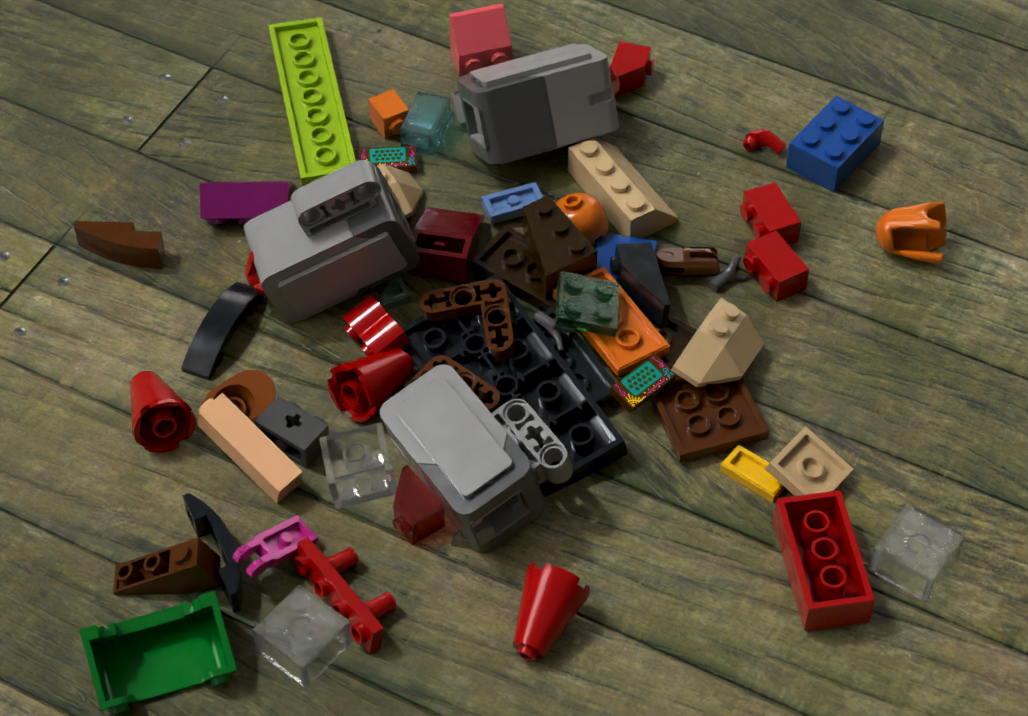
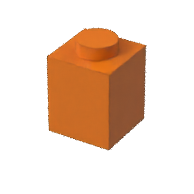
M394 89L369 98L370 119L384 139L410 130L409 109Z

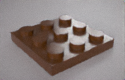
M677 375L672 383L650 399L679 463L736 448L738 444L743 446L765 440L769 436V429L743 378L737 381L695 387Z

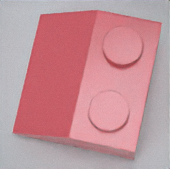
M502 3L449 14L450 54L459 77L470 74L469 72L512 60V44Z

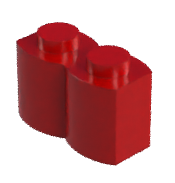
M371 294L342 317L347 323L344 330L354 342H357L359 339L362 341L363 345L360 348L366 356L396 348L402 350L411 342L403 329Z

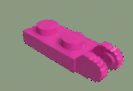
M296 515L254 536L251 541L240 546L232 557L237 563L249 559L256 552L260 558L253 561L246 570V573L253 578L263 573L268 567L272 568L296 556L297 542L309 537L316 545L319 537Z

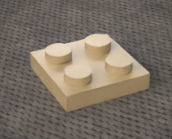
M805 426L768 464L765 470L794 496L834 491L853 471V468Z

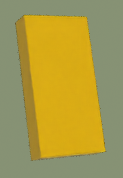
M739 444L720 464V472L772 503L785 490V487L765 470L769 462Z

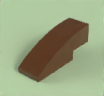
M74 222L78 245L89 252L125 265L162 269L165 248L161 231H135L134 222Z

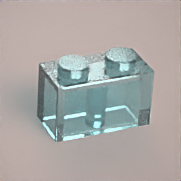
M418 91L400 128L401 146L416 145V153L434 156L437 147L442 146L444 143L447 126L451 127L453 123L454 110H451L450 98Z

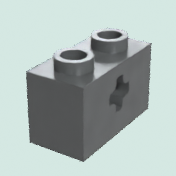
M279 396L255 420V425L290 460L306 469L330 445L329 426L322 418L308 414L296 403L288 402Z

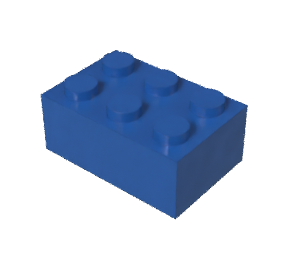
M836 95L789 143L786 167L835 192L880 145L884 120Z

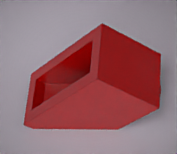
M619 41L610 68L616 72L619 79L620 90L617 96L644 86L647 75L652 76L655 59H651V47Z

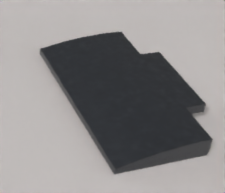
M495 274V275L491 276L490 278L486 279V280L497 279V280H500V281H502V282L504 283V281L501 279V277H500L498 274ZM506 284L516 344L514 354L507 359L497 360L490 356L485 339L482 313L441 321H429L424 316H421L402 327L411 341L403 349L410 355L419 371L436 356L444 355L450 357L499 391L502 405L512 399L526 401L560 440L568 452L573 466V473L563 483L555 484L546 479L539 484L544 497L574 484L628 454L625 440L600 409L602 405L614 399L609 390L615 384V381L576 331L575 333H561L564 350L559 352L550 332L538 324L534 318L530 317ZM492 292L491 298L497 297V292ZM481 294L477 295L478 301H481ZM462 296L457 299L456 303L466 305L472 298L470 296ZM450 300L447 302V307L451 306ZM556 305L544 311L554 320L560 321L561 324L571 326ZM501 314L494 315L489 322L492 324L502 323L505 316ZM502 334L497 335L498 347H503V336ZM464 381L469 386V388L472 387L471 382ZM480 397L481 402H482L483 404H485V403L492 404V403H493V400H492V399H491L490 401H485L484 399H482V398ZM524 417L517 418L515 421H520ZM555 461L551 465H557L561 461Z

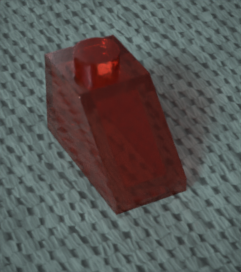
M408 465L402 467L393 504L394 519L392 524L401 537L405 536L414 545L445 527V512L442 504Z

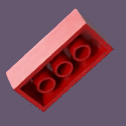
M841 490L777 498L773 524L804 631L870 622L875 599Z

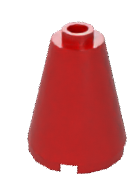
M396 348L338 364L329 372L332 373V378L327 380L330 396L341 412L346 410L352 415L349 417L350 420L362 423L372 418L381 408L382 404L412 374L413 361L408 353Z
M143 371L136 374L130 382L132 434L135 441L149 452L164 453L180 447L178 443L185 437L188 440L192 436L196 426L195 415L191 407L155 372Z
M534 562L526 570L513 639V646L517 649L516 654L532 662L536 658L542 659L545 657L590 595V587L587 584L585 589L578 585L580 580L578 576L563 568L544 563L541 569L535 568L537 562Z

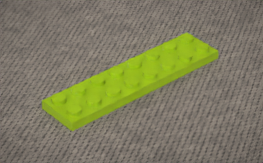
M322 17L268 25L302 186L356 161Z

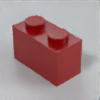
M776 182L744 191L740 213L743 220L748 221L752 227L755 239L777 231L788 245L799 241L801 221Z
M777 231L746 243L745 256L743 258L746 270L757 278L764 292L769 293L776 302L806 289L809 268Z

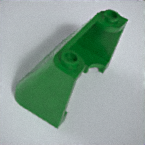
M215 591L198 595L199 599L191 601L192 605H189L187 600L181 602V605L114 623V621L107 623L108 629H105L104 626L97 627L96 624L79 629L99 707L102 712L109 711L110 716H115L130 711L129 705L209 681L211 686L232 681L230 675L236 673L237 669Z

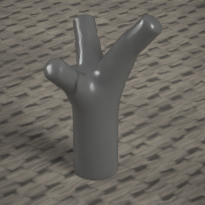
M736 255V257H733L728 267L709 281V286L713 291L719 290L731 280H746V275L736 273V267L741 260V256Z
M538 311L534 316V320L550 332L557 344L558 351L562 352L564 348L561 333H575L576 328L561 324L560 321L554 320L543 311Z

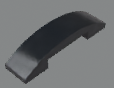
M236 282L227 288L216 300L200 324L183 361L182 372L210 380L224 359L222 350L246 314L252 315L264 295L255 292L251 286Z
M189 493L182 495L186 515L197 538L211 534L226 565L218 569L221 587L233 613L238 612L242 604L243 582L240 564L232 557L236 551L232 536L221 518L206 503Z

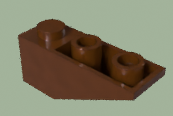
M198 537L118 564L115 568L113 594L116 596L192 594L219 585L218 569H220L221 556Z

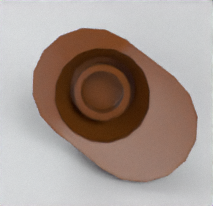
M245 370L212 389L207 394L204 402L210 398L216 399L223 393L251 421H254L274 402L276 387L273 380L266 373L259 370Z

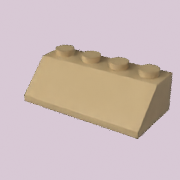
M592 137L568 147L569 174L587 194L594 196L603 205L608 220L621 235L644 238L678 222V217L616 146Z

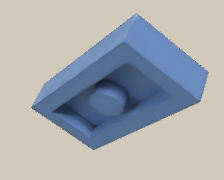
M536 182L482 196L481 205L492 225L523 216V206L543 198V195Z

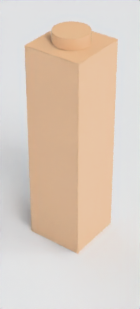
M223 393L216 399L210 398L199 408L198 426L276 504L301 484L303 471Z

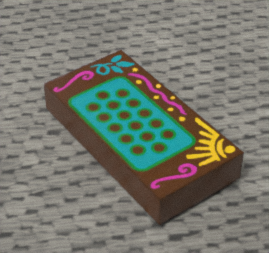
M416 145L359 149V160L370 161L374 166L385 164L409 173H417Z
M654 354L612 385L609 393L631 414L672 383L677 375Z

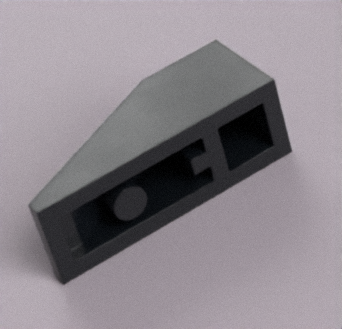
M652 243L616 244L615 255L610 257L611 275H616L618 284L627 295L660 327H667L671 304Z

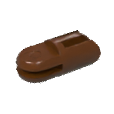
M715 247L663 248L655 255L662 275L716 276L720 272L718 254Z

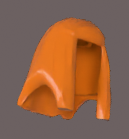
M926 202L887 211L879 218L876 224L875 235L880 247L890 254L928 263H942L943 253L932 251L946 245L947 229L945 227L947 221L944 202Z

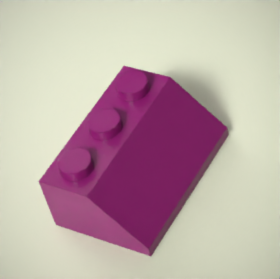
M293 181L200 183V219H208V224H226V218H237L238 224H246L249 220L291 201Z

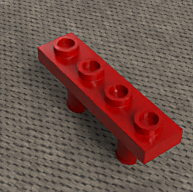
M309 537L297 542L296 558L294 559L297 571L302 576L305 575L308 578L316 594L326 600L332 608L336 619L344 622L357 644H362L369 654L381 649L384 627L379 623L378 619L396 611L397 604L393 595L390 592H385L365 603L360 600L340 576L341 573L358 566L359 559L352 547H348L330 557H325Z

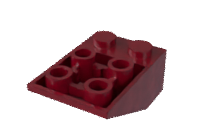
M427 207L412 233L418 247L417 251L420 256V262L416 267L409 270V274L467 283L471 269V260L475 255L484 222V215Z

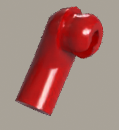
M768 129L751 131L743 140V146L748 151H754L756 148L767 146L778 155L787 145V143Z

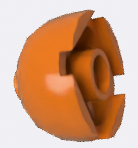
M576 192L560 198L555 203L592 246L595 245L594 240L602 236V239L606 236L609 228L606 211L594 196Z

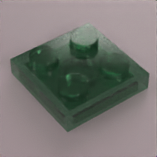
M560 271L557 277L555 325L615 337L618 331L619 283Z

